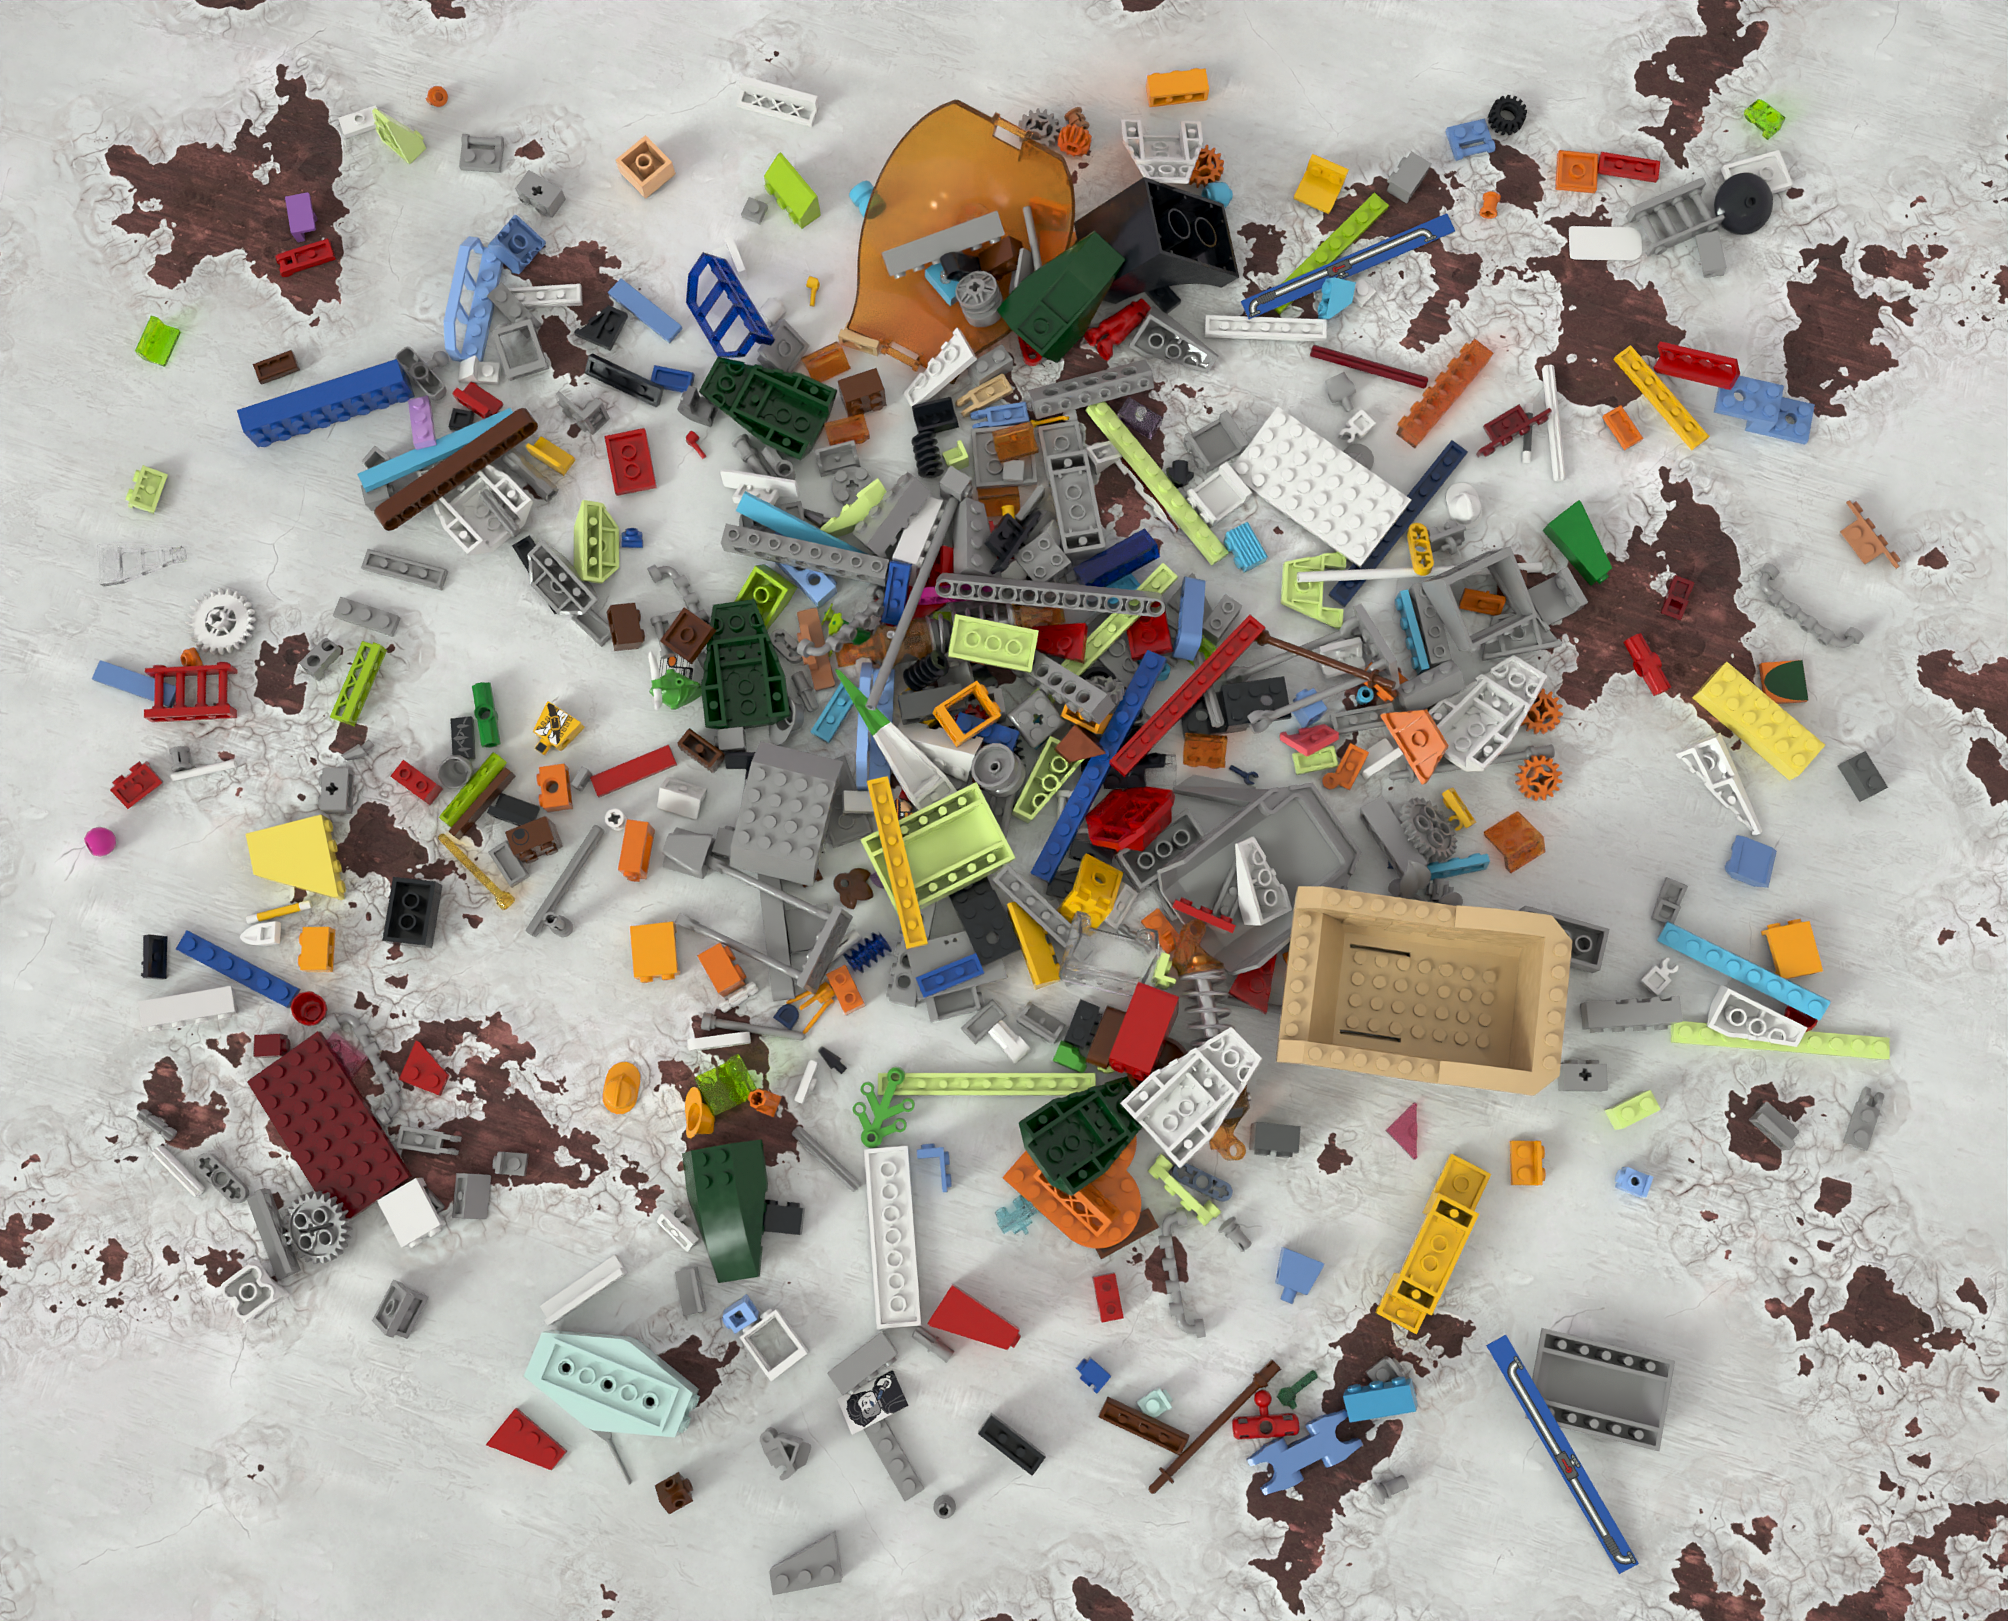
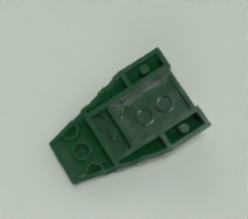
M717 357L699 393L763 444L801 461L812 451L827 423L837 390L801 373L784 372L782 369L777 368L773 370L763 368L762 365L755 364L753 366L745 364V362Z
M755 599L714 604L710 626L716 629V632L707 643L706 660L704 661L703 668L704 674L701 682L705 727L711 729L743 727V729L773 725L789 717L790 710L785 674Z
M1127 1076L1106 1082L1100 1086L1090 1087L1081 1092L1071 1093L1063 1098L1053 1099L1019 1122L1025 1150L1052 1186L1073 1196L1106 1173L1126 1146L1141 1130L1143 1126L1121 1105V1102L1135 1090Z
M762 1139L719 1145L682 1153L687 1197L718 1283L760 1277L763 1248L761 1246V1237L764 1235L763 1214L766 1212L765 1192L768 1190Z

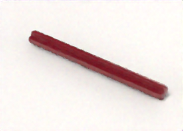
M1313 345L1310 356L1419 388H1426L1428 383V377L1318 345Z

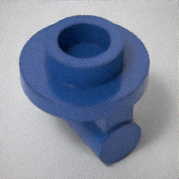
M627 528L625 532L621 533L622 547L643 548L642 532L638 531L637 528Z

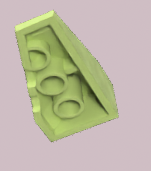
M376 108L372 110L373 118L375 119L374 124L377 126L375 129L381 140L410 165L426 149L423 143V136L417 130L412 131L406 125Z
M877 478L856 495L858 499L853 504H846L842 508L840 516L838 518L832 517L820 530L836 538L852 533L855 530V526L866 518L870 509L876 506L887 492L881 481Z

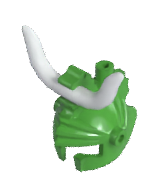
M652 651L649 652L648 659L652 675V687L649 693L654 697V708L656 710L661 708L662 703L671 707V710H676L702 696L701 684L675 672V669L666 670V674L660 677L656 658Z

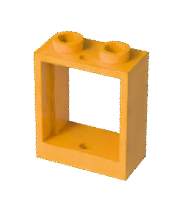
M975 681L935 707L933 715L956 747H959L998 721L1001 717V710L998 704L990 700L986 687L983 684L980 685L978 681ZM973 693L990 718L966 734H963L947 709Z

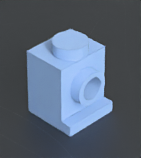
M1622 1167L1616 1173L1615 1182L1617 1183L1615 1188L1639 1198H1647L1653 1176L1646 1175L1629 1167ZM1633 1177L1637 1179L1635 1185L1631 1183Z
M746 1294L742 1299L724 1309L722 1320L728 1329L731 1328L736 1334L756 1321L759 1311ZM740 1310L743 1315H737L736 1312Z

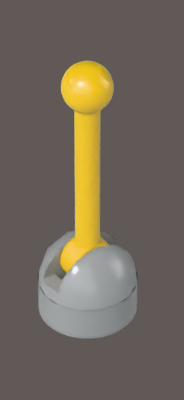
M1076 409L1063 412L1062 416L1040 421L1031 420L1029 424H1032V428H1035L1036 425L1064 420L1065 422L1078 420Z

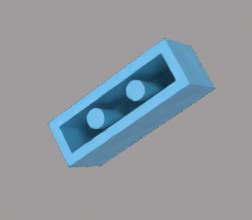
M1396 1377L1391 1380L1392 1382L1383 1383V1381L1378 1380L1371 1382L1368 1386L1361 1387L1360 1384L1349 1386L1343 1395L1349 1422L1416 1412L1418 1402L1412 1379Z

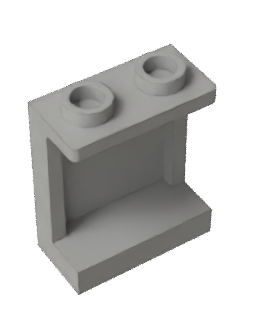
M1228 410L1222 412L1219 419L1192 434L1186 433L1183 442L1188 453L1191 452L1195 458L1194 463L1199 470L1202 469L1204 474L1240 455L1249 444Z
M976 987L925 999L931 1023L980 1011V1005L984 1004L982 993L977 992Z

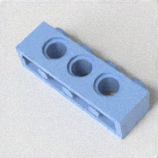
M775 532V533H774V534H777V535L784 536V535H782V534H780V533H778V532ZM776 563L818 608H821L837 593L835 586L837 583L830 575L826 576L824 573L808 569L799 571L794 566ZM814 578L820 579L817 585H811L810 581Z

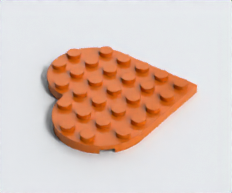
M1136 1135L1106 1173L1091 1182L1098 1191L1121 1211L1099 1237H1096L1033 1177L1039 1168L1027 1151L1021 1155L1002 1177L1069 1239L1087 1248H1108L1120 1243L1133 1231L1140 1216L1141 1196L1139 1188L1133 1177L1126 1171L1135 1155ZM1060 1190V1192L1064 1196H1069L1067 1193ZM1076 1202V1207L1080 1211H1085V1206L1081 1202ZM1092 1217L1093 1223L1100 1229L1103 1223L1097 1217Z

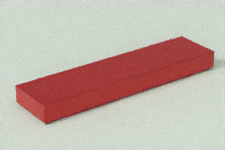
M666 745L591 776L590 779L597 796L602 797L674 767L677 763L670 746Z

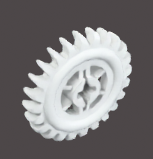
M218 588V595L210 589L211 597L202 593L204 601L195 599L199 606L190 605L194 613L186 614L192 619V621L185 622L188 626L193 627L186 630L187 633L194 634L190 637V640L198 641L195 643V646L202 647L204 652L210 650L212 655L216 654L217 651L220 655H223L225 650L228 653H232L233 647L239 650V644H246L245 637L251 638L252 635L249 631L255 629L251 625V623L256 621L254 617H251L255 614V611L250 609L252 604L246 602L247 598L242 595L240 597L238 591H234L233 594L229 588L226 589V594L223 589ZM233 612L236 616V619L231 618ZM233 623H236L233 630L229 632V630L232 628ZM208 625L213 627L211 631H209ZM221 632H226V633H227V634L224 635V636H219V635L221 634Z

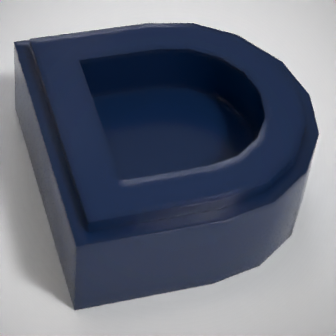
M786 1004L779 1008L773 1018L792 1030L798 1022L799 1011L795 1006Z

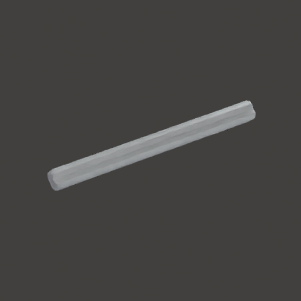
M597 825L592 827L526 928L528 934L534 937L539 934L544 926V922H546L543 921L544 915L554 911L605 831Z

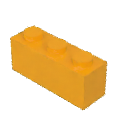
M1193 68L1187 71L1175 70L1170 73L1147 75L1146 91L1149 107L1206 101L1209 94L1206 68Z

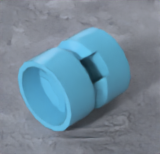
M863 181L857 184L849 193L850 199L856 207H859V212L865 220L876 218L886 207L880 195L876 194L877 191L870 181Z

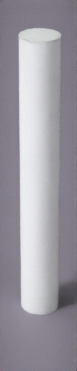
M233 759L171 773L172 781L232 769L237 767V763Z

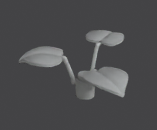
M1408 860L1402 878L1393 880L1388 886V891L1394 897L1412 899L1414 897L1419 901L1428 902L1416 893L1429 884L1431 872L1422 863ZM1448 892L1440 898L1438 903L1462 906L1463 899L1457 892Z

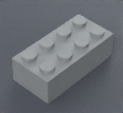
M1187 808L1173 817L1172 822L1143 851L1123 849L1116 854L1115 859L1136 891L1140 893L1152 883L1158 881V869L1206 834Z
M1526 905L1519 909V911L1552 915L1572 940L1570 967L1590 973L1600 971L1610 929Z

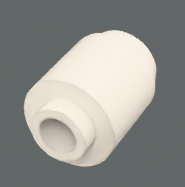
M776 297L774 299L768 298L757 312L756 320L767 329L770 326H774L785 312L783 302Z

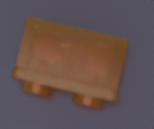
M864 414L824 423L830 446L854 440L855 444H861L870 439Z
M1185 733L1182 754L1183 764L1190 767L1225 768L1227 736Z

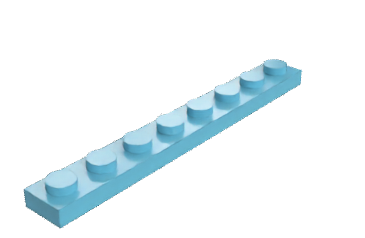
M1669 921L1666 922L1657 939L1658 942L1819 1021L1831 1003L1830 1000Z

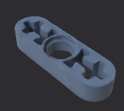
M1187 1163L1181 1168L1177 1164L1173 1167L1172 1175L1178 1182L1217 1201L1224 1202L1231 1198L1233 1190L1229 1183ZM1184 1166L1186 1167V1172L1191 1175L1193 1170L1197 1173L1192 1178V1184L1188 1183L1190 1178L1183 1176L1182 1179L1179 1178V1173L1176 1172L1177 1169H1182ZM1201 1175L1208 1179V1186L1204 1189L1199 1188L1196 1184V1179ZM1213 1180L1216 1181L1214 1186L1222 1188L1223 1185L1226 1186L1227 1196L1223 1195L1220 1198L1219 1192L1212 1189V1194L1208 1192L1212 1187Z

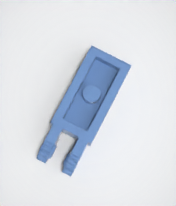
M1026 402L988 407L985 410L970 413L972 420L987 417L986 422L974 424L972 426L973 429L1029 424Z

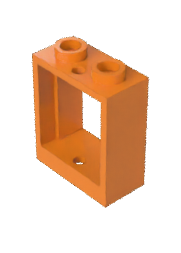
M630 819L626 821L618 870L629 881L640 882V879H647L655 829L649 822Z

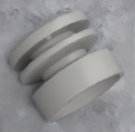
M975 271L964 276L957 284L955 293L968 323L975 327H987L999 321L1001 315L998 313L997 308L1004 299L999 291L996 279L985 271Z

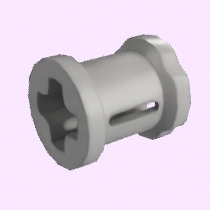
M178 746L169 749L174 764L172 771L178 772L192 769V764H189L188 758L189 747Z

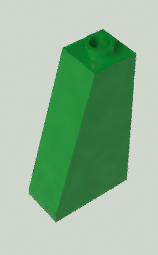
M1578 500L1548 523L1543 532L1590 586L1596 582L1600 585L1609 577L1607 573L1612 569V566L1583 504Z

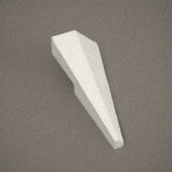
M1721 733L1701 739L1676 754L1679 759H1682L1690 767L1689 770L1692 773H1696L1713 795L1726 808L1729 807L1737 816V819L1752 831L1751 834L1753 836L1761 834V826Z

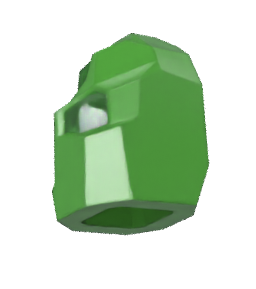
M1061 1040L1053 1061L1076 1072H1085L1087 1068L1086 1058L1080 1054L1079 1048Z

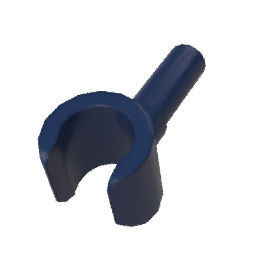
M1233 765L1229 768L1243 777L1247 785L1255 784L1249 780V775L1254 778L1259 777L1256 772L1247 773Z

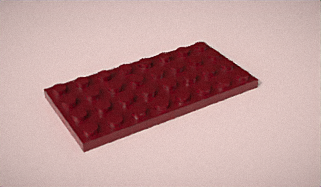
M321 1031L314 1033L247 1081L314 1191H322V1194L329 1192L330 1198L337 1197L336 1204L343 1202L341 1210H348L345 1218L353 1219L377 1202V1200L383 1198L412 1177Z

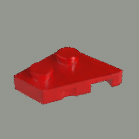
M415 1041L399 1080L441 1096L450 1075L438 1064V1061L425 1049L421 1042Z

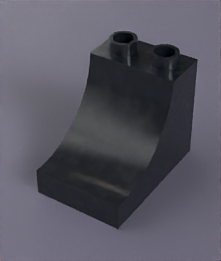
M1143 177L1074 222L1077 237L1075 243L1096 231L1125 258L1103 301L1117 304L1140 293L1174 285L1204 284L1222 288L1239 278L1224 204L1159 183L1155 180Z

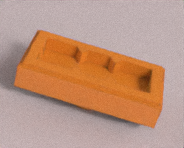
M1621 405L1603 415V420L1624 451L1643 440L1642 435Z

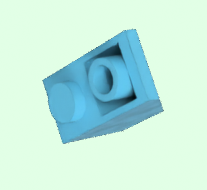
M1335 277L1326 279L1322 285L1323 295L1318 306V319H1331L1350 305L1353 300L1356 282Z

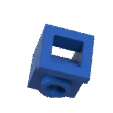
M1091 1357L1088 1360L1083 1358L1076 1367L1082 1374L1080 1379L1089 1387L1092 1384L1095 1386L1093 1391L1096 1394L1111 1378V1375Z

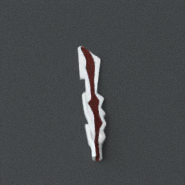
M1122 456L1115 464L1124 476L1127 473L1136 484L1135 490L1154 508L1153 512L1164 524H1167L1174 533L1178 532L1181 529Z

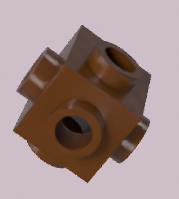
M679 1472L655 1485L659 1503L668 1514L693 1501L691 1495L693 1486L688 1478L684 1479Z

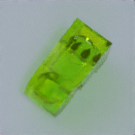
M1757 99L1744 110L1745 118L1763 131L1762 136L1767 140L1781 129L1786 118L1762 99Z

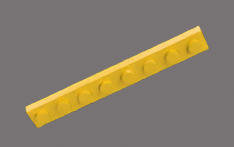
M888 776L868 780L867 785L906 949L928 945Z

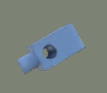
M1282 1247L1275 1280L1276 1284L1284 1286L1280 1299L1293 1304L1297 1292L1308 1295L1324 1267V1263Z

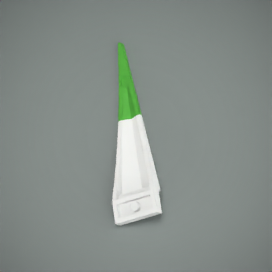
M835 669L906 796L919 811L957 792L946 775L877 708L876 710L866 708L865 705L868 698L840 670Z

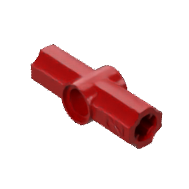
M1636 634L1625 640L1623 643L1633 659L1634 670L1639 677L1644 678L1653 696H1657L1670 689L1671 685L1661 669L1662 663L1659 656L1655 652H1651L1642 634Z

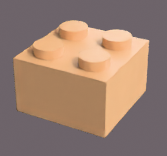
M646 135L616 159L619 172L645 199L676 174L672 161Z

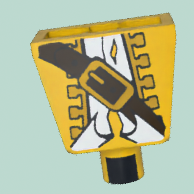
M547 701L533 729V732L541 738L534 749L543 755H546L551 746L562 751L585 727L580 721Z

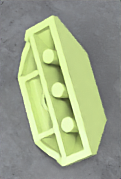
M583 500L574 525V568L582 581L600 584L619 568V528L603 503Z

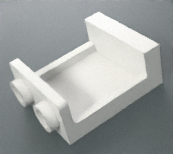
M1225 462L1220 466L1219 471L1194 489L1190 488L1187 491L1186 501L1193 509L1195 508L1199 512V516L1205 524L1208 523L1212 528L1250 500L1252 492L1231 466Z
M415 1178L377 1200L401 1248L409 1246L412 1249L423 1242L422 1238L427 1235L430 1237L437 1235L442 1231L441 1227L446 1225L445 1220H441L424 1189L427 1185L423 1178Z

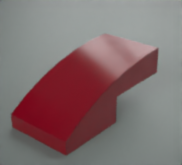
M1674 575L1667 590L1661 614L1681 621L1695 582Z

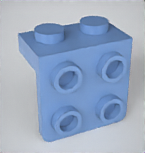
M935 1144L921 1145V1149H917V1159L940 1157L942 1191L948 1192V1187H952L951 1174H946V1165H950L949 1152H945L944 1147L935 1148Z

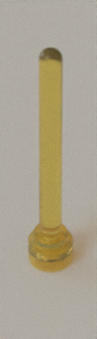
M445 834L438 836V840L496 897V904L502 910H506L514 903L515 898L509 892L501 891Z

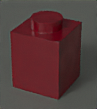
M254 1035V1057L279 1058L290 1051L288 1035Z

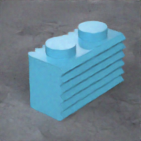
M1248 522L1226 532L1223 542L1226 549L1232 551L1235 556L1234 563L1238 569L1241 568L1245 573L1266 562L1268 556Z

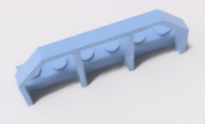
M469 236L459 247L444 317L445 350L452 361L461 362L472 356H477L478 360L483 362L495 304L487 295L499 285L503 262L493 253H489V249L483 246L478 237ZM472 249L475 253L482 254L476 283L467 269ZM463 283L467 290L474 291L469 317L460 303ZM456 317L460 323L467 324L461 354L456 348Z
M862 662L859 690L869 698L871 674H873L874 685L880 668H874L873 663ZM895 669L891 670L876 707L892 724ZM859 712L856 786L858 791H869L867 785V751H870L869 780L888 776L890 783L891 768L872 734L871 742H869L868 727Z

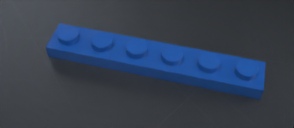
M186 930L176 947V950L286 1008L291 1007L293 999L301 990Z

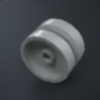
M992 743L984 746L976 753L972 760V777L989 794L995 797H1007L1014 794L1020 789L1025 780L1026 770L1024 763L1009 747L1001 743Z

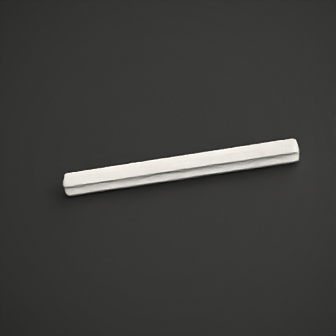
M1545 365L1542 368L1546 410L1548 408L1552 410L1548 416L1549 420L1547 423L1553 480L1563 481L1566 475L1555 370L1553 365Z

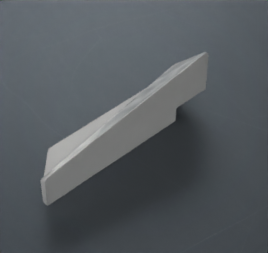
M1192 775L1172 789L1175 794L1240 807L1247 806L1269 790L1256 789L1254 786L1199 775Z

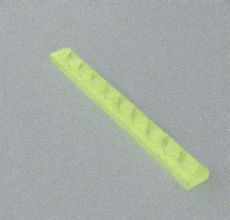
M1105 401L1089 405L1085 410L1208 562L1214 565L1229 554L1227 549Z
M1162 563L1136 590L1158 592L1162 595L1178 579V576ZM1133 599L1129 602V604L1132 606H1136L1140 603V601L1136 599ZM1112 613L1087 638L1084 664L1066 659L1061 666L1080 677L1140 615ZM1051 694L1047 696L1052 704L1056 701ZM1034 714L1033 716L1035 719L1033 720V722L1040 717V715Z
M1682 1021L1671 1025V1043L1880 1060L1890 1059V1038L1808 1031L1804 1033L1799 1045L1794 1047L1758 1040L1728 1037L1709 1028L1707 1023Z
M878 1073V1095H884L889 1083L887 1079L888 1073ZM898 1073L892 1074L894 1080H899L900 1076ZM905 1073L904 1081L897 1085L893 1095L1068 1096L1071 1093L1081 1092L1096 1086L1095 1073Z

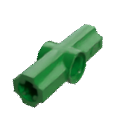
M476 683L472 686L475 704L474 715L478 722L481 746L483 748L496 747L501 742L497 724L498 714L495 711L491 683ZM490 711V716L482 719L483 713Z

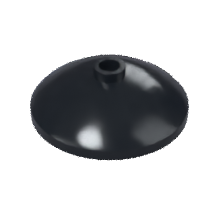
M1739 173L1726 179L1719 187L1714 200L1716 217L1720 215L1725 217L1721 222V226L1730 233L1737 235L1750 234L1762 228L1768 221L1773 209V196L1770 187L1760 176L1753 173ZM1749 198L1752 200V205L1748 203Z

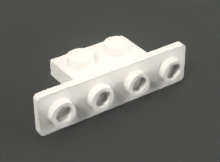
M724 468L720 471L723 485L737 489L732 496L734 503L739 504L745 491L772 505L775 504L779 496L798 499L800 496L795 480Z

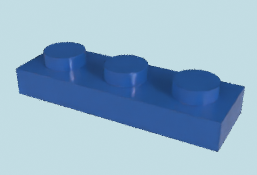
M894 560L890 561L883 604L884 613L881 617V622L898 626L906 606L912 564Z
M959 712L956 724L966 734L985 720ZM993 723L972 738L975 739L976 736L984 738L982 743L988 745L1001 743L1014 752L1020 731Z
M975 953L918 976L916 981L923 998H927L984 974V971Z

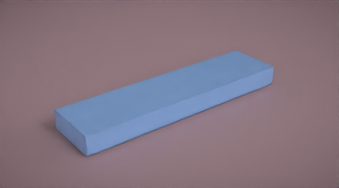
M622 278L608 291L610 297L668 343L683 329L679 323Z
M102 660L99 661L92 680L154 701L155 679ZM164 682L163 705L172 708L176 699V686Z

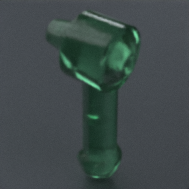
M1311 1370L1291 1387L1279 1390L1276 1397L1281 1404L1289 1406L1292 1410L1297 1407L1295 1402L1296 1394L1318 1378L1317 1372Z

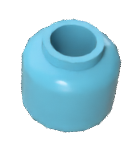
M1214 182L1206 185L1202 190L1201 196L1222 203L1224 208H1226L1232 200L1233 193L1225 182Z

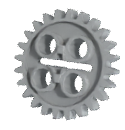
M1416 797L1401 806L1402 809L1399 811L1401 816L1399 819L1403 823L1400 826L1406 829L1403 833L1409 836V842L1412 841L1414 843L1413 848H1419V854L1425 853L1427 859L1431 857L1433 861L1438 860L1441 862L1455 853L1457 848L1455 843L1458 841L1453 836L1456 833L1451 830L1453 825L1447 822L1449 818H1444L1443 811L1439 812L1437 810V805L1432 806L1430 800L1426 802L1424 798L1419 799Z
M311 1191L299 1196L297 1200L292 1201L293 1206L287 1208L290 1214L284 1216L288 1221L287 1224L283 1225L284 1228L288 1229L284 1236L290 1237L287 1245L293 1244L292 1252L298 1250V1258L305 1256V1262L313 1260V1264L319 1262L324 1264L334 1260L338 1255L343 1254L342 1249L348 1247L345 1241L351 1239V1236L347 1234L348 1231L352 1230L351 1227L347 1226L351 1219L345 1218L348 1210L342 1211L341 1208L344 1203L336 1204L337 1197L330 1198L329 1192L322 1194V1191L315 1193ZM331 1222L334 1224L333 1226H327L325 1228H317L308 1232H302V1229H307L312 1226L317 1227Z

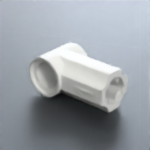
M1000 1020L988 1032L1015 1065L1031 1051L1026 1042L1020 1036H1016L1003 1020Z

